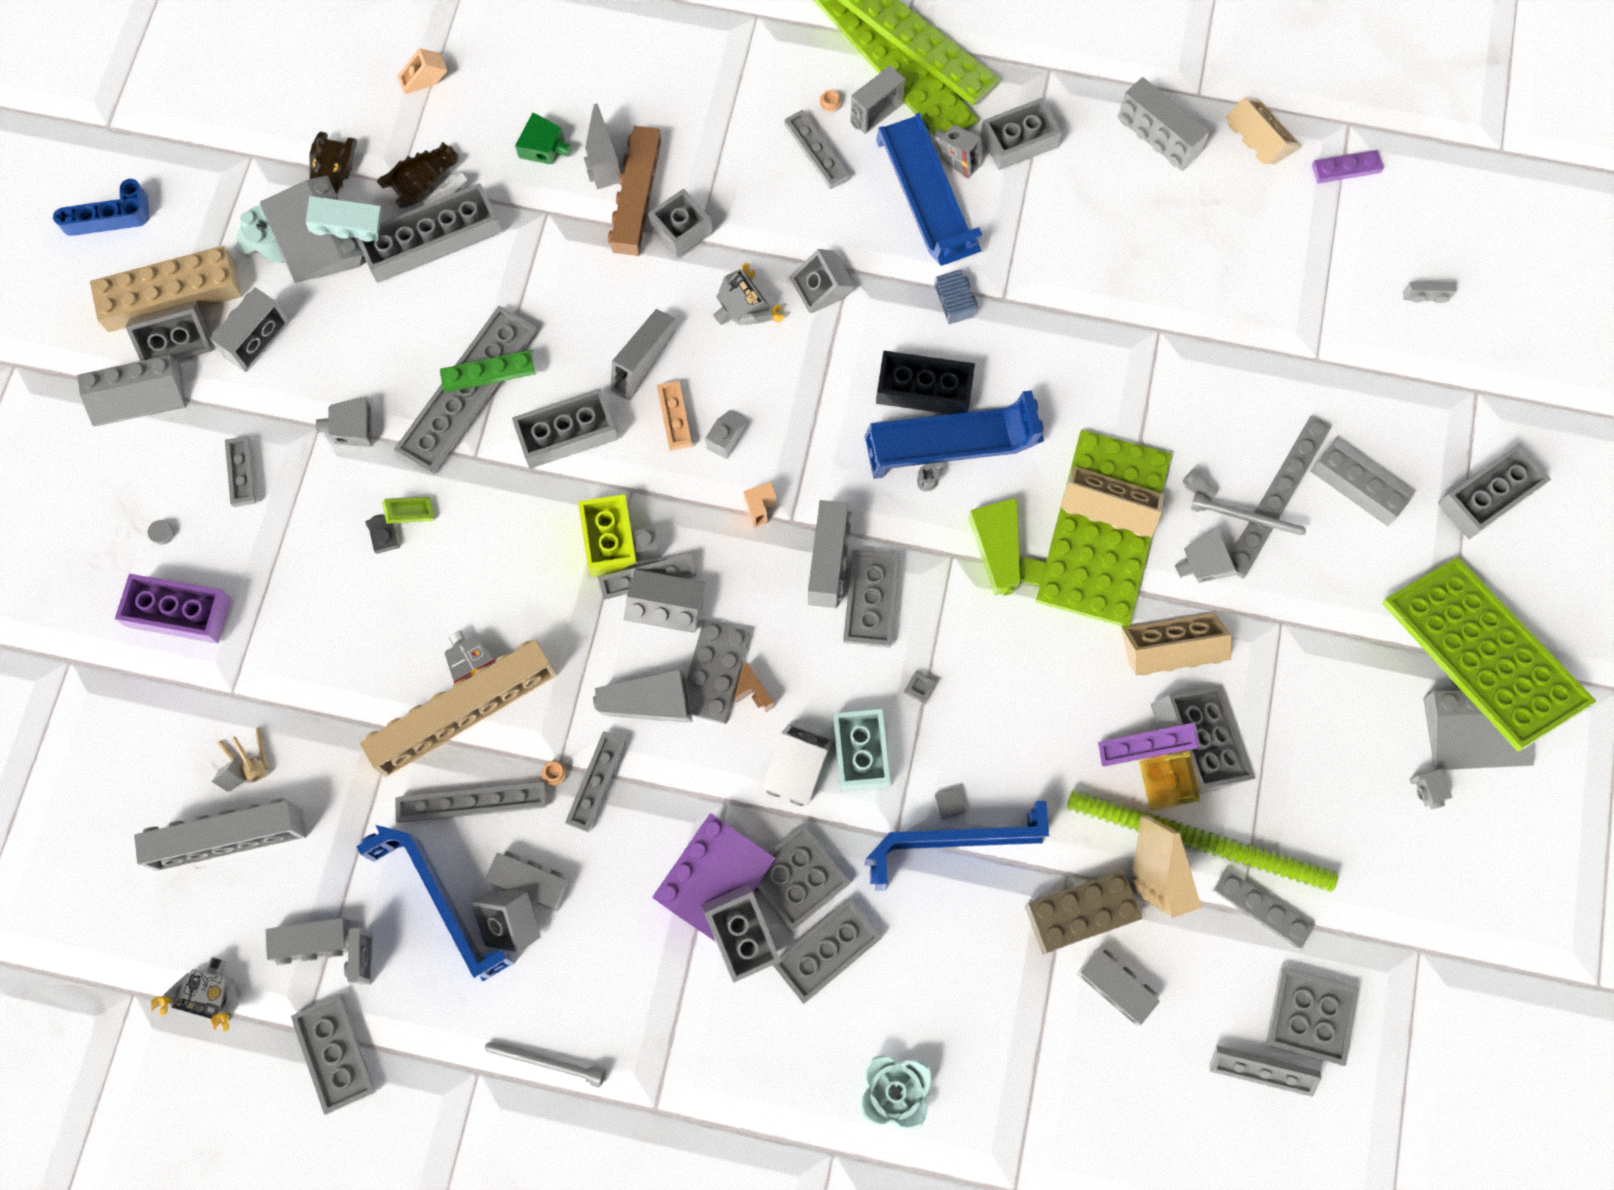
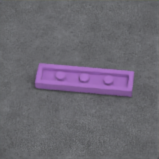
M1189 723L1098 742L1102 766L1107 767L1199 749L1200 743L1196 723Z

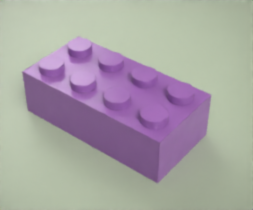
M129 573L114 619L128 628L219 644L232 598L220 589Z

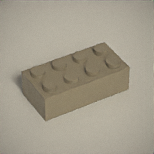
M1124 870L1032 901L1024 906L1042 955L1143 919Z

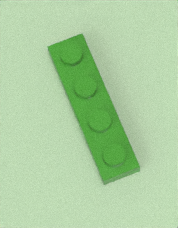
M531 350L439 369L444 393L536 375Z

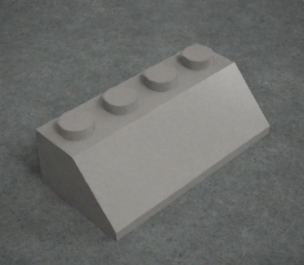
M171 355L77 374L79 394L93 427L186 407L181 369Z
M1338 436L1310 471L1387 527L1401 514L1415 493L1409 486Z

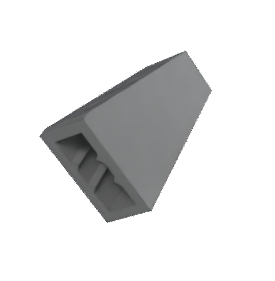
M657 308L612 360L611 391L628 400L633 397L674 335L676 318Z
M680 670L595 688L596 696H593V705L595 710H598L604 716L684 723L693 722L686 675Z

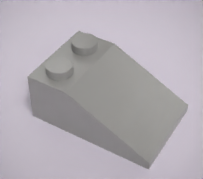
M598 103L593 105L585 145L587 156L583 157L590 183H595L597 190L620 183L618 159Z

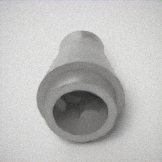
M1195 467L1182 480L1186 485L1185 488L1194 493L1205 494L1209 501L1218 492L1202 470L1198 471Z

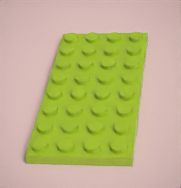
M1081 429L1068 479L1074 465L1162 494L1172 453ZM1060 508L1035 603L1122 627H1129L1151 537H1141L1134 534L1133 531L1124 528L1116 529L1108 523L1102 521L1094 522L1089 520L1087 516L1069 514Z
M1458 556L1385 598L1382 603L1518 752L1596 703L1595 698Z

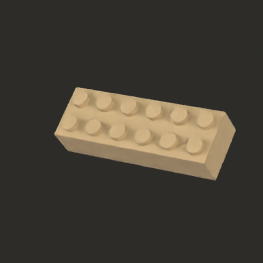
M225 245L90 281L97 321L108 333L124 329L129 319L197 301L199 307L202 308L242 297L234 259Z

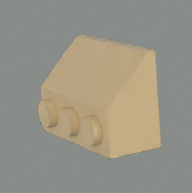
M1243 97L1225 116L1230 122L1228 126L1231 130L1242 135L1243 143L1258 153L1256 157L1263 164L1275 165L1302 146L1259 99Z

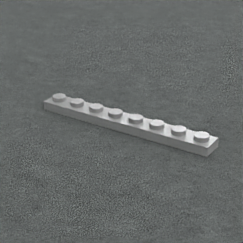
M1313 416L1309 417L1254 513L1275 519L1280 518L1331 426ZM1248 522L1229 555L1238 577L1242 579L1246 577L1273 528Z

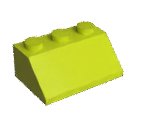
M621 494L578 501L590 577L621 570L636 563L626 495Z

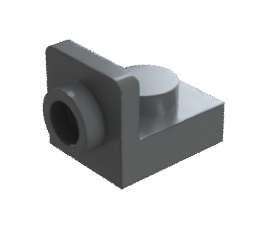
M378 514L365 521L366 527L370 532L373 550L376 554L399 548L394 523L387 524L385 515Z

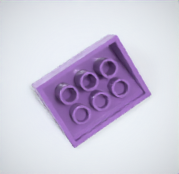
M709 813L652 898L715 941L701 905L747 884L754 892L776 858L718 817Z

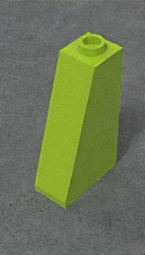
M1016 498L970 510L968 517L994 596L999 594L1002 596L1011 595L1020 583Z

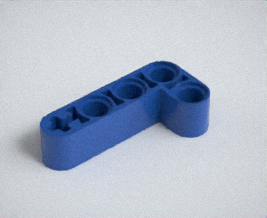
M128 178L120 184V199L61 207L53 213L52 218L63 233L68 236L140 227L146 224L149 219L148 195L137 180Z

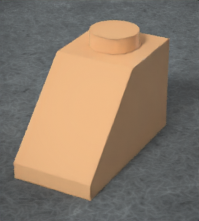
M419 48L397 77L403 93L409 94L436 85L447 72V68L441 53Z

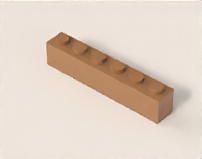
M634 125L632 134L628 135L627 146L629 151L624 154L623 161L625 171L620 174L621 191L616 193L617 211L612 213V224L614 225L613 230H609L608 244H611L613 253L639 256L662 142L660 129Z

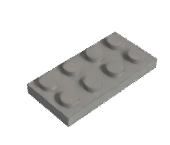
M852 550L843 643L891 648L900 554Z
M703 620L686 679L693 717L725 725L750 637V631Z
M849 898L779 956L781 962L772 966L804 1005L883 937L851 898Z
M341 994L290 1016L324 1115L333 1113L376 1093Z

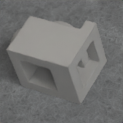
M1442 769L1421 774L1409 780L1411 785H1417L1416 792L1419 800L1423 802L1425 807L1429 806L1430 810L1446 806L1444 801L1453 798Z

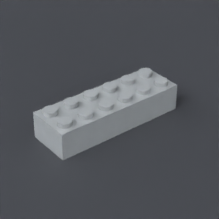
M478 183L381 222L378 241L372 240L367 242L359 238L356 239L368 267L378 283L502 233L486 193L481 183Z
M285 798L271 800L268 805L251 804L245 806V810L236 812L233 809L224 810L214 817L201 815L195 817L194 821L187 823L185 821H174L168 824L169 827L160 829L157 826L147 827L143 829L142 833L134 834L137 865L154 871H160L306 838L303 812L300 807L287 801Z

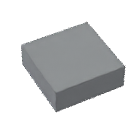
M915 671L904 693L926 704L937 681Z
M959 788L934 795L941 819L966 812Z

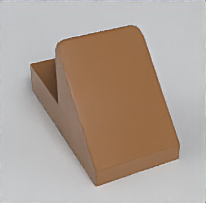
M746 662L743 664L735 695L736 703L753 693L754 695L751 698L758 709L762 707L765 712H768L774 708V703Z

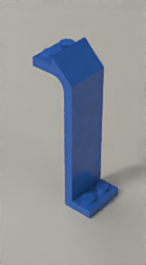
M920 113L885 127L880 126L876 136L878 147L884 146L929 254L940 266L982 252L979 245L982 238L981 230L979 227L972 230L968 229Z
M1032 390L1023 391L1018 400L1006 408L870 423L864 438L873 479L883 478L886 470L889 468L1016 454L1043 443V422L1039 420L1037 412L1038 402L1033 397Z
M1036 801L1029 812L1026 813L1027 827L890 832L865 859L864 866H870V884H875V891L886 890L888 884L886 856L893 850L1043 844V837H1049L1046 801Z
M375 825L379 834L373 833L362 839V843L356 846L360 855L372 862L379 860L398 848L405 847L474 979L480 976L482 982L515 963L509 953L502 950L497 951V949L486 953L482 958L420 840L409 833Z

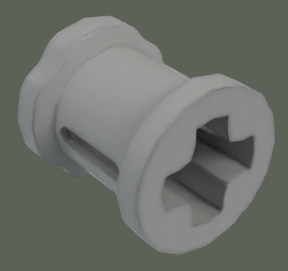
M925 464L920 467L917 477V486L920 490L927 492L933 491L936 488L939 478L938 469L932 464Z

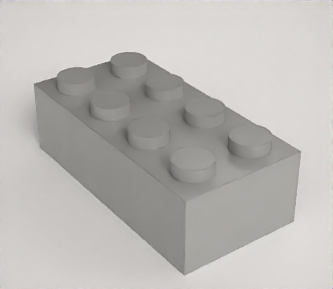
M1143 76L1125 92L1117 117L1124 126L1129 127L1135 132L1138 138L1146 141L1153 147L1155 152L1163 155L1172 166L1177 167L1182 172L1200 156L1210 130Z
M601 388L512 417L524 457L530 469L618 440Z
M1519 443L1447 494L1438 505L1470 540L1541 489L1551 478Z
M819 500L808 585V605L836 608L837 601H842L844 580L840 578L845 579L847 557L843 556L848 554L852 512L848 511V503Z

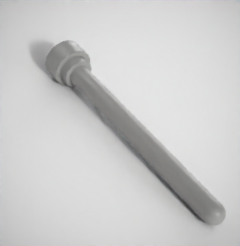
M1198 492L1195 493L1191 506L1192 511L1199 513L1200 511L1210 510L1301 536L1305 535L1307 531L1304 526L1209 501L1205 494Z
M487 1042L484 1046V1050L488 1053L584 1078L585 1082L590 1083V1086L599 1089L602 1087L605 1079L606 1067L595 1065L594 1067L585 1068L492 1042Z

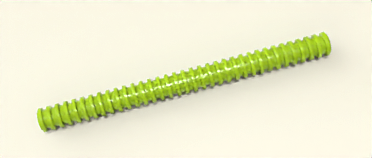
M1077 789L1071 791L1068 799V811L1074 809L1075 813L1083 812L1084 816L1090 814L1091 818L1096 816L1100 821L1102 819H1105L1107 823L1112 821L1113 825L1120 824L1123 828L1128 826L1129 830L1134 828L1136 832H1139L1141 816L1148 815L1178 831L1184 847L1188 845L1189 849L1195 847L1199 852L1204 850L1205 854L1211 852L1212 856L1219 855L1221 859L1227 857L1228 861L1233 859L1237 864L1242 862L1244 866L1249 864L1250 868L1257 867L1260 871L1265 869L1266 873L1272 872L1275 876L1280 874L1282 878L1287 876L1291 881L1293 879H1296L1298 883L1303 881L1304 885L1311 884L1314 888L1319 886L1320 890L1326 889L1327 892L1331 893L1336 888L1338 882L1336 870L1330 872L1329 868L1322 869L1320 865L1314 867L1313 863L1307 864L1304 860L1299 862L1297 858L1292 860L1288 855L1283 857L1281 853L1276 855L1275 851L1268 852L1265 848L1260 850L1259 846L1254 848L1252 844L1245 845L1243 841L1239 843L1236 839L1231 841L1227 836L1222 838L1220 834L1215 836L1213 832L1206 833L1204 829L1199 831L1198 827L1193 829L1191 825L1187 824L1184 826L1182 822L1178 824L1175 820L1170 822L1166 817L1161 819L1160 815L1154 817L1153 813L1145 814L1144 810L1138 812L1137 808L1132 810L1128 805L1123 807L1121 803L1116 805L1115 801L1108 802L1105 798L1100 800L1099 796L1095 798L1092 797V794L1087 796L1083 791L1078 793Z

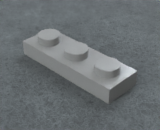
M248 436L226 439L225 452L230 505L232 507L256 504L251 439Z

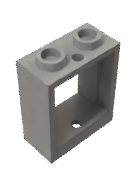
M891 65L851 95L850 122L856 130L859 129L864 135L903 105L905 78Z

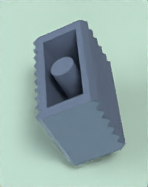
M961 269L936 276L934 286L948 324L973 318L975 310L978 308V303L975 295L971 296L969 290L971 285L968 276H964Z

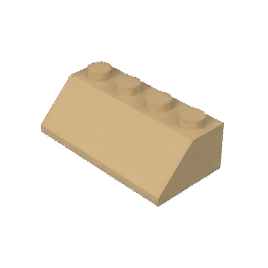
M1073 465L1060 508L1069 514L1087 516L1089 520L1094 522L1102 521L1108 523L1116 529L1124 528L1133 531L1134 534L1141 537H1152L1162 513L1164 494Z
M1215 612L1121 627L1128 661L1136 676H1145L1161 671L1170 672L1185 667L1194 668L1203 664H1218L1222 661L1231 660V633Z

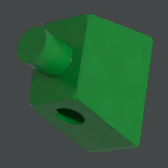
M532 112L515 144V148L520 159L553 164L558 154L566 157L570 156L572 144L564 142L565 137L560 126Z

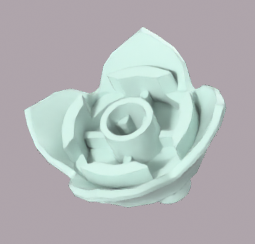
M257 205L247 212H243L240 215L241 224L237 233L238 250L244 254H252L254 251H258L263 258L269 261L284 263V258L261 206Z
M886 1055L873 1057L865 1070L866 1090L861 1099L864 1118L876 1125L893 1123L903 1129L922 1127L928 1114L925 1096L932 1082L929 1067L917 1060L899 1062L893 1057ZM893 1084L895 1087L899 1085L902 1088L899 1100L896 1097L891 1099L889 1096L891 1093L890 1086Z

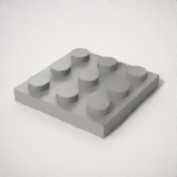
M802 824L768 852L776 860L757 888L792 932L848 887L851 882L807 827Z
M1280 968L1266 1045L1332 1064L1346 1066L1359 988Z

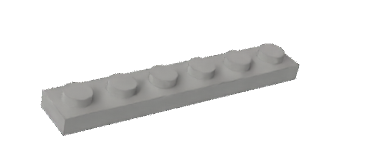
M545 782L395 797L397 823L547 808Z

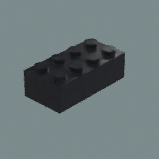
M883 350L876 404L943 414L966 413L970 406L975 363Z

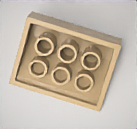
M1148 815L1141 816L1132 869L1134 876L1132 886L1135 893L1171 918L1202 908L1180 833Z

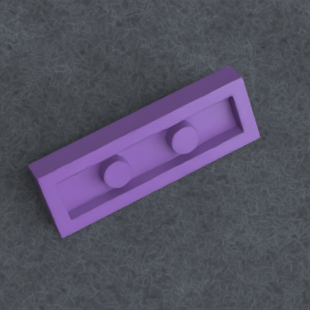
M1378 150L1314 160L1311 165L1317 184L1380 174L1384 169Z

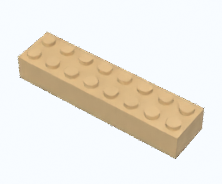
M536 640L522 643L518 646V650L510 655L507 653L500 656L493 665L481 667L469 679L457 681L452 686L453 688L447 692L435 694L431 701L425 705L413 707L409 714L403 718H395L387 723L386 728L366 735L365 740L360 742V745L372 767L384 777H388L555 678L557 675Z

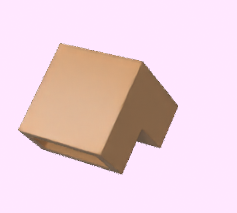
M771 482L743 491L744 502L753 527L768 523L766 508L777 505L776 493Z

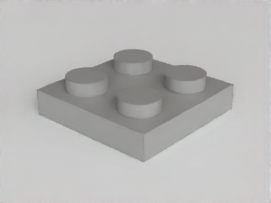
M349 928V935L345 937L348 961L344 963V976L347 977V982L358 985H371L372 932L361 928Z

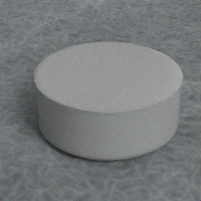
M157 520L150 524L147 534L154 543L164 545L172 540L174 529L167 521Z

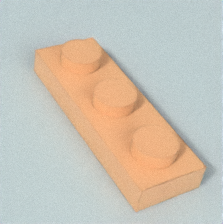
M680 381L657 384L669 450L693 447Z

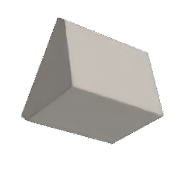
M234 758L220 768L211 782L226 792H230L244 782L245 777L238 759Z

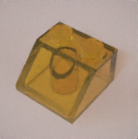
M1189 751L1139 761L1150 812L1172 809L1201 801Z

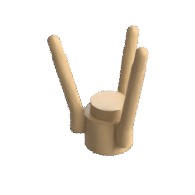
M259 727L256 728V738L260 760L257 757L249 759L237 737L234 736L232 738L244 761L242 764L239 762L245 780L249 783L264 778L267 775L266 769L270 768L266 760L261 729ZM218 741L219 746L230 760L236 758L223 741Z

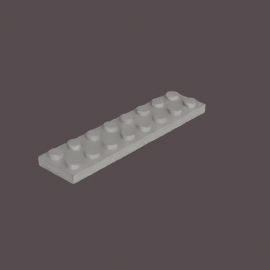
M498 305L455 365L523 352L538 331L537 327ZM500 382L444 393L441 383L395 446L394 452L434 475Z

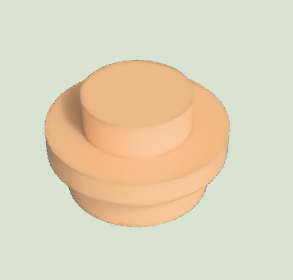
M827 90L820 97V106L828 112L836 111L841 105V97L836 91Z
M550 761L543 766L541 775L547 784L556 786L565 780L567 771L561 762Z

